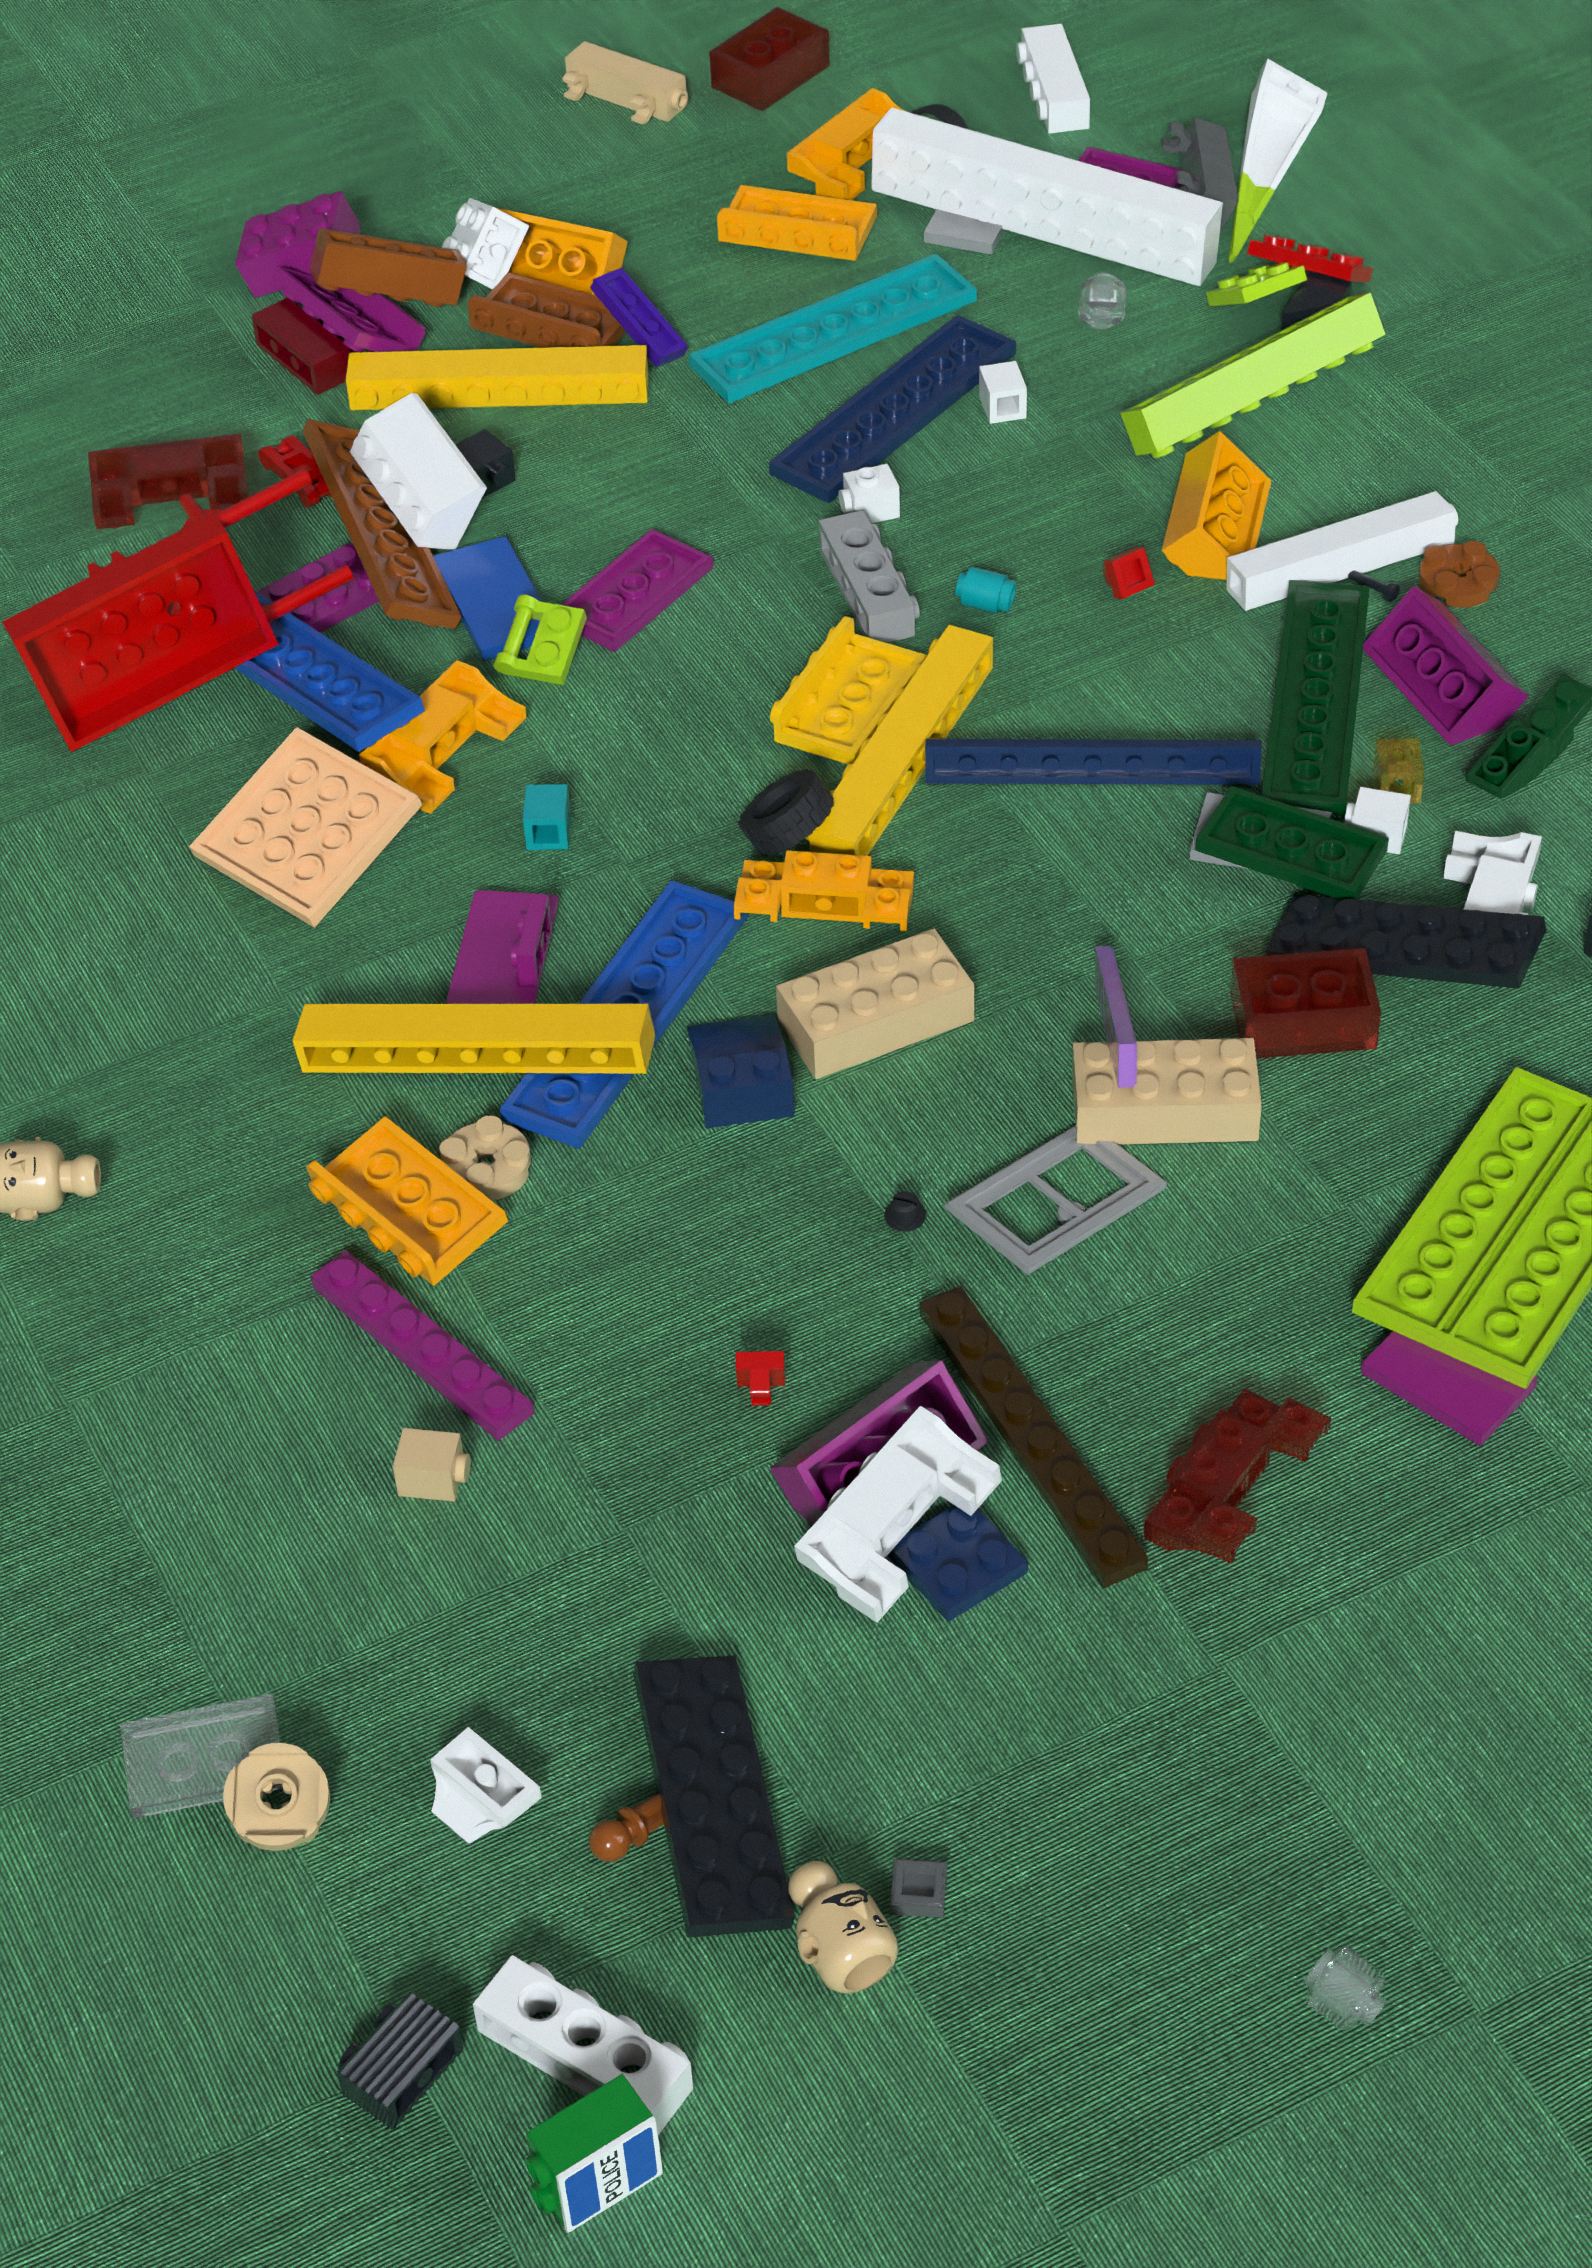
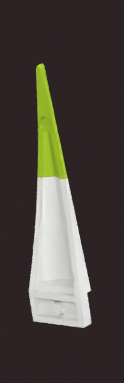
M1269 59L1261 68L1255 89L1251 93L1237 194L1238 203L1235 208L1228 258L1229 263L1233 262L1238 256L1274 191L1322 113L1327 96L1326 91Z

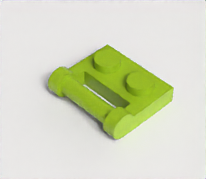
M519 595L514 605L516 614L503 651L497 654L493 666L498 672L505 675L564 685L587 619L585 610L541 602L529 595ZM531 618L540 620L527 660L517 658Z

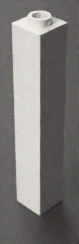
M1437 491L1227 557V591L1247 611L1287 598L1289 580L1334 583L1348 578V574L1353 570L1365 573L1423 554L1430 546L1454 544L1455 526L1458 524L1456 509Z

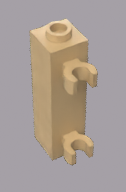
M586 41L565 57L566 74L562 79L563 82L567 83V87H569V90L564 93L565 98L578 101L586 93L635 110L637 112L631 116V121L642 125L646 124L651 116L669 122L687 106L688 93L686 91L685 75Z

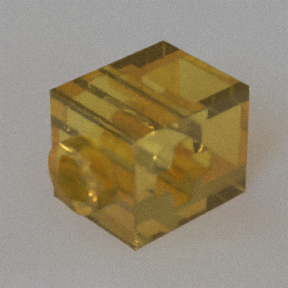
M1418 738L1376 739L1373 773L1377 790L1411 795L1410 804L1421 803L1424 767ZM1395 779H1401L1402 786H1394Z

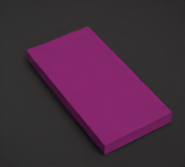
M651 529L561 605L584 609L587 619L581 636L616 652L712 570L713 557Z

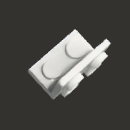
M469 198L467 204L464 203L456 215L457 225L452 236H449L444 241L441 248L458 250L467 264L465 276L493 290L508 273L529 225L493 206Z

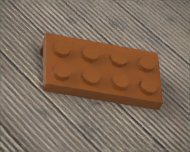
M510 272L502 278L486 297L473 295L468 300L470 328L541 348L614 346L626 332L597 296Z

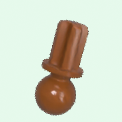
M660 1795L651 1796L633 1809L629 1807L621 1808L617 1812V1820L608 1819L596 1824L589 1836V1846L593 1855L604 1862H615L627 1854L631 1844L637 1847L644 1845L648 1840V1834L664 1824Z

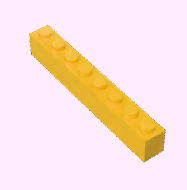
M647 345L349 353L346 374L350 410L386 409L411 393L418 394L428 408L648 402L649 371Z
M948 625L940 638H935L932 641L927 657L923 663H918L915 666L912 678L907 686L899 689L894 705L888 713L882 714L875 733L871 738L864 740L860 754L855 762L846 766L842 781L837 788L829 791L834 798V806L831 808L829 816L824 819V822L812 834L805 837L809 841L810 852L868 856L926 769V739L947 738L993 669V637Z
M304 1004L293 1037V1044L302 1073L647 1074L655 1040V1031L648 1004Z

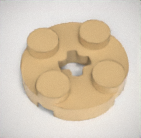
M484 1116L476 1123L457 1130L448 1139H445L439 1147L441 1161L484 1195H487L490 1200H498L513 1194L526 1183L529 1176L528 1168L531 1164V1155L527 1139L516 1128L502 1124L501 1119L496 1116ZM484 1157H492L494 1159L492 1164H488L485 1161L477 1163V1161Z
M270 1743L258 1746L248 1753L249 1756L243 1759L237 1767L234 1766L228 1774L223 1792L224 1808L227 1817L239 1838L257 1848L270 1851L291 1849L301 1843L314 1839L319 1832L321 1824L326 1819L330 1806L329 1784L321 1766L318 1765L316 1760L308 1756L306 1751L292 1744ZM276 1784L283 1785L284 1792L292 1794L290 1801L283 1803L280 1809H272L270 1803L262 1802L263 1794L272 1793L273 1785Z

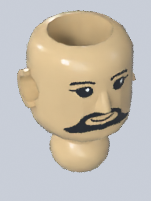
M812 1861L806 1863L792 1874L788 1883L791 1899L798 1906L804 1907L796 1923L799 1954L805 1963L812 1964L821 1981L828 1988L838 1993H856L865 1990L879 1982L894 1966L898 1955V1943L894 1932L870 1894L856 1883H840L837 1885L838 1880L835 1871L824 1862Z

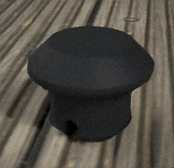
M903 1191L893 1196V1201L885 1210L884 1218L892 1229L908 1232L922 1226L925 1221L926 1212L919 1203L918 1196L914 1193Z

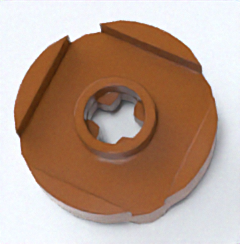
M1468 541L1465 544L1430 546L1425 550L1424 558L1420 564L1419 586L1421 590L1433 597L1435 594L1438 597L1445 598V605L1458 608L1473 607L1489 600L1490 593L1493 590L1496 592L1499 585L1500 567L1496 559L1486 552V546L1478 541Z

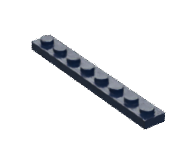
M926 739L925 746L926 783L1260 785L1261 740Z

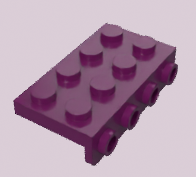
M277 266L271 278L283 288L282 294L302 303V310L305 313L323 320V328L345 338L343 344L356 352H364L365 349L370 350V352L417 351L425 335L424 326L384 294L375 293L374 296H364L358 294L353 289L327 290L319 286L313 276L281 266Z

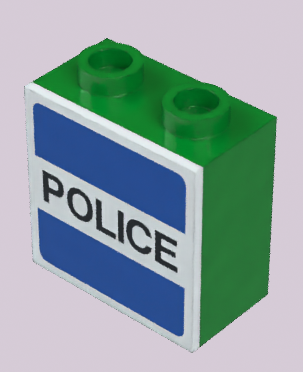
M623 2073L526 2132L530 2156L525 2158L524 2161L534 2180V2183L529 2186L530 2192L543 2214L547 2216L553 2212L567 2233L663 2174L656 2119Z

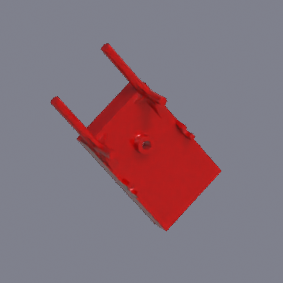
M305 468L224 510H202L190 494L182 495L179 503L188 519L180 531L127 558L118 551L109 554L112 561L107 566L98 567L95 562L87 565L90 577L2 621L52 720L71 752L279 645L270 627V622L354 579L349 566L346 564L269 605H260L230 537L225 530L226 527L312 484L311 477Z

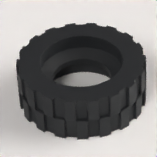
M808 769L797 770L779 778V780L771 783L765 790L755 796L754 800L746 806L745 811L741 814L738 825L758 853L763 856L766 854L769 856L775 855V853H781L795 846L805 837L812 834L831 813V808L834 806V798L812 769L810 771Z

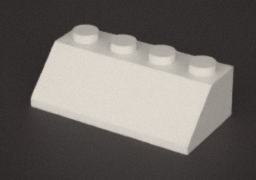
M411 393L365 420L358 436L353 442L350 453L418 547L456 550L487 487L419 395Z

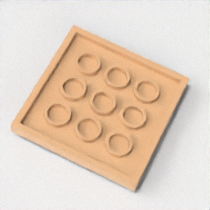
M296 727L189 848L198 859L315 928L419 810L422 803L418 795Z

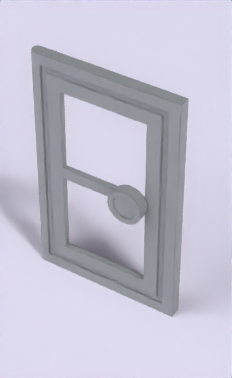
M1075 1125L945 1203V1208L1024 1273L1029 1275L1157 1195L1166 1188L1167 1182L1114 1141H1097L1096 1144L1077 1143ZM1081 1149L1128 1184L1086 1211L1081 1204L1069 1201L1038 1177V1175ZM1027 1182H1030L1059 1205L1057 1219L1062 1224V1226L1030 1246L983 1210Z

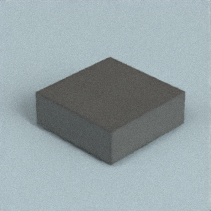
M894 1858L890 1915L944 1918L947 1862Z

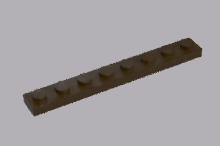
M956 1287L919 1302L920 1316L1103 1588L1148 1570L1147 1555L963 1287Z

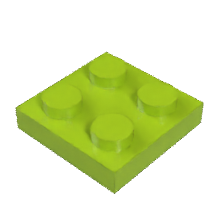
M1288 262L1270 266L1268 263L1249 269V275L1240 278L1239 275H1234L1217 281L1219 287L1207 291L1206 296L1209 306L1245 304L1307 280L1304 266L1289 267Z

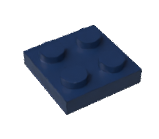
M955 1505L908 1532L888 1554L893 1563L906 1572L907 1578L947 1622L1028 1573V1561L979 1509L970 1516Z

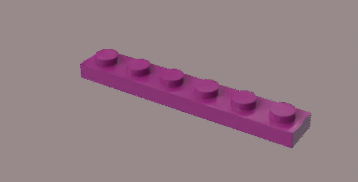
M347 1250L311 1275L313 1288L497 1441L501 1440L534 1414L532 1401Z

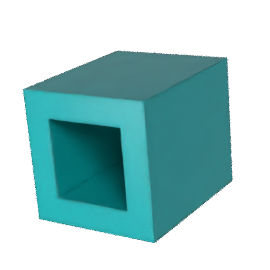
M568 784L526 785L523 811L526 850L568 849L571 820Z

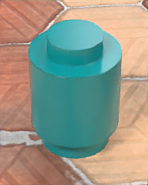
M971 566L967 573H960L955 595L961 597V605L995 614H998L999 611L1009 613L1015 598L1017 582L1008 580V575Z

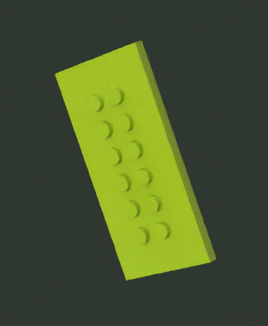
M1515 1067L1353 1300L1352 1313L1527 1389L1592 1288V1098Z

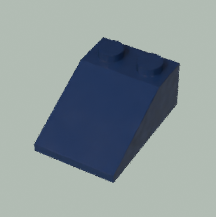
M774 1015L687 1026L705 1128L794 1116L792 1075L786 1047Z

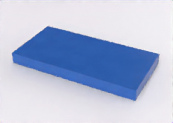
M506 536L433 556L461 614V620L483 661L495 658L499 652L503 651L516 614L514 605L519 595H529L541 601ZM531 618L520 650L531 648L540 620Z

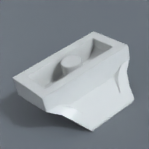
M469 1727L430 1759L436 1779L435 1799L431 1811L468 1844L491 1830L503 1829L542 1798L539 1785Z

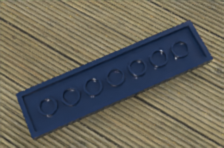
M956 315L769 462L770 475L826 503L832 502L839 496V490L844 489L843 473L878 465L979 384V366L1004 363L1016 354V341Z

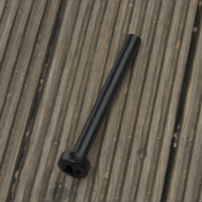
M1356 570L1348 574L1349 579L1364 586H1370L1371 589L1382 593L1385 601L1393 602L1399 595L1400 587L1397 583L1390 582L1387 585Z

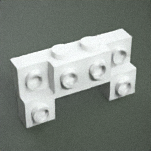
M1455 831L1452 852L1446 858L1444 879L1472 884L1464 910L1529 915L1524 913V909H1533L1538 884L1531 883L1539 858L1542 836L1520 832L1504 837H1487Z
M920 1406L878 1453L874 1452L865 1459L860 1468L859 1475L847 1488H840L833 1495L828 1504V1509L794 1546L797 1560L834 1585L837 1589L838 1597L878 1623L909 1587L906 1572L886 1560L885 1557L939 1496H942L972 1516L1002 1481L1000 1466L959 1438L939 1417Z

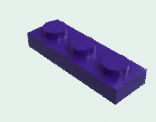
M623 268L594 278L590 289L637 345H647V357L656 367L685 355L688 345Z

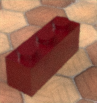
M285 298L252 314L256 345L314 393L319 395L346 382L349 353H353V350L345 346L343 341L336 335L323 328V324L305 313L291 299Z

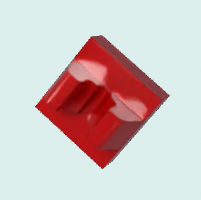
M1144 547L1131 548L1104 561L1105 568L1102 569L1106 585L1112 588L1114 598L1125 599L1155 585Z
M784 1351L736 1352L737 1386L750 1387L752 1406H771V1386H785Z

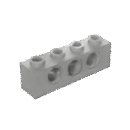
M864 510L819 520L820 552L863 635L885 643L914 637L915 619L920 617L918 602L914 595L909 596L903 573L901 571L896 572L890 549L888 547L883 548L877 525L870 523Z

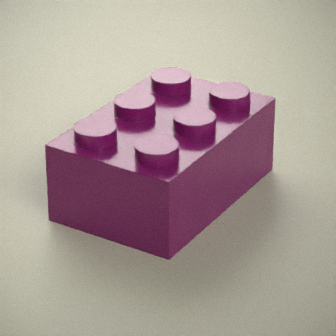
M342 191L330 195L321 194L311 201L299 205L290 204L283 207L280 211L267 215L258 214L245 221L235 265L255 298L283 289L271 279L277 266L313 276L309 267L319 228L359 234L361 225Z

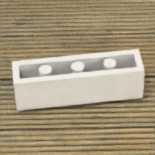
M1062 24L1022 28L1021 42L1016 43L1017 61L1019 64L1023 63L1025 82H1030L1031 100L1037 101L1038 119L1044 120L1048 134L1089 129L1090 97Z

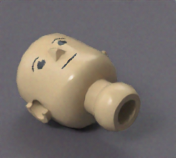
M35 1137V1141L14 1139V1142L0 1143V1213L11 1214V1218L15 1220L38 1219V1214L51 1213L58 1210L65 1201L66 1193H75L80 1197L86 1198L95 1196L100 1191V1162L92 1155L83 1154L77 1156L74 1160H65L64 1153L58 1145L49 1141H41V1137Z

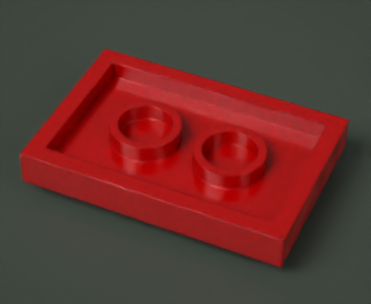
M1264 234L1263 240H1250L1247 251L1248 255L1278 263L1288 262V265L1294 267L1304 266L1305 270L1347 281L1370 282L1373 267L1362 265L1364 260L1362 257L1335 252L1332 253V256H1328L1330 251L1328 248L1298 243L1297 247H1294L1296 240L1278 235Z

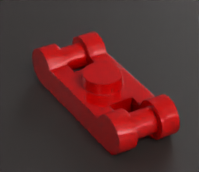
M294 435L281 439V444L275 447L268 445L258 450L259 460L267 471L272 470L282 480L305 468L312 482L318 481L313 485L310 484L296 491L305 507L310 508L318 504L319 499L326 495L332 497L312 452Z

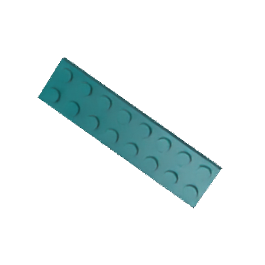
M933 254L689 354V366L729 404L977 301V288L938 254Z

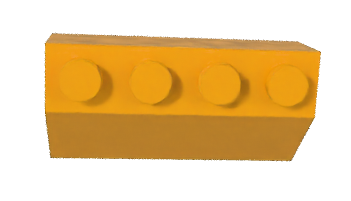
M496 208L529 225L508 271L510 273L596 296L590 289L594 278L622 268L628 241L613 232Z
M1218 431L1186 453L1161 551L1172 564L1177 565L1188 576L1227 580V557L1253 550L1257 547L1271 479L1221 431Z

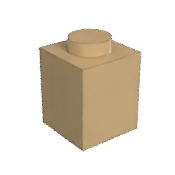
M403 1428L393 1463L398 1496L456 1501L460 1483H467L471 1465L470 1454L463 1453L460 1433Z

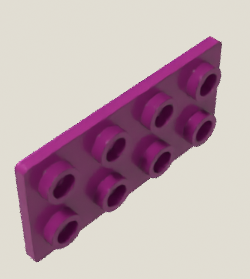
M476 890L473 895L446 1004H535L558 910V896Z

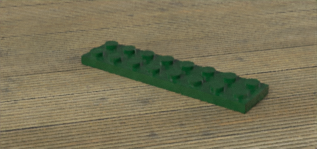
M1289 580L1262 796L1291 806L1332 812V815L1345 816L1370 586Z

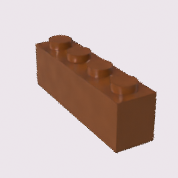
M319 228L309 270L316 283L327 290L353 289L358 294L364 296H374L375 293L389 295V297L397 301L407 302L409 299L423 300L426 304L434 307H442L444 304L457 306L467 264L458 250Z

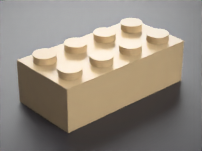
M935 928L776 985L778 1024L815 1080L974 1021V983Z
M1254 1038L1136 1041L1137 1084L1134 1087L1118 1088L1108 1042L1073 1043L1072 1088L1077 1143L1096 1144L1097 1141H1114L1119 1145L1259 1141L1262 1103Z

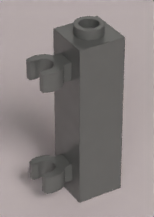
M1197 117L1193 118L1187 131L1182 124L1170 122V134L1178 137L1175 139L1162 137L1161 146L1168 153L1180 151L1183 171H1178L1176 177L1177 183L1185 186L1175 189L1223 202L1220 229H1223L1238 203L1226 128Z

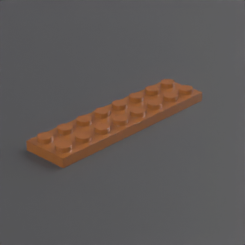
M308 419L302 432L385 615L395 620L407 619L422 622L434 628L441 626L456 629L461 619V614L430 549L418 547L350 453L353 442L360 431Z

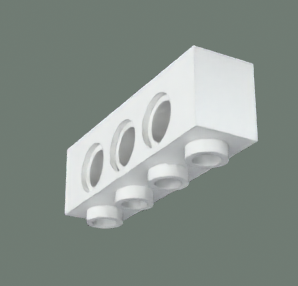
M512 1955L473 2003L478 2032L583 2096L590 2094L623 2073L656 2119L658 2135L693 2090L691 2062L680 2048L669 2042L660 2044L645 2035L641 2027L627 2016L619 2015L615 2017L599 2007L597 2001L590 1994L578 1988L573 1991L558 1983L554 1976L538 1963L531 1962L528 1965ZM539 2012L552 2013L544 2019L532 2018V2016ZM585 2038L597 2040L588 2046L576 2045L578 2041ZM628 2065H638L642 2067L640 2070L634 2073H624L620 2071L622 2068Z

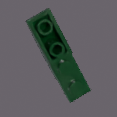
M1562 674L1521 722L1514 719L1467 773L1465 776L1466 781L1500 799L1526 786L1543 772L1574 740V728L1592 708V688Z

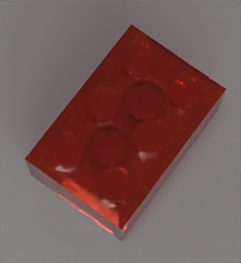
M776 7L709 51L711 88L744 102L755 109L764 111L830 66L829 30Z
M1365 948L1233 958L1230 996L1239 1038H1254L1256 1058L1377 1049L1381 1009Z

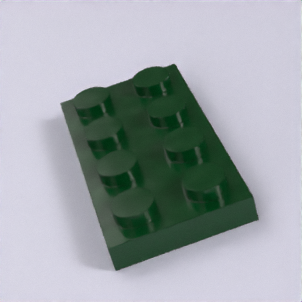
M1231 786L1197 836L1195 851L1333 898L1357 900L1388 851L1389 838Z

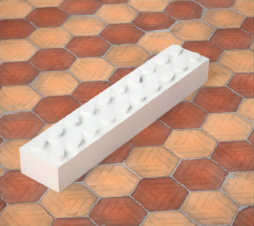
M892 107L873 129V191L934 209L978 219L983 222L1002 225V229L1196 286L1202 285L1217 263L1223 202Z

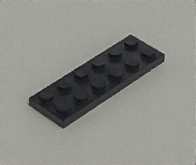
M1295 895L1265 952L1268 964L1520 989L1547 929L1544 916Z
M736 1656L636 1662L633 1676L657 1793L661 1798V1813L687 1937L791 1929L795 1916Z

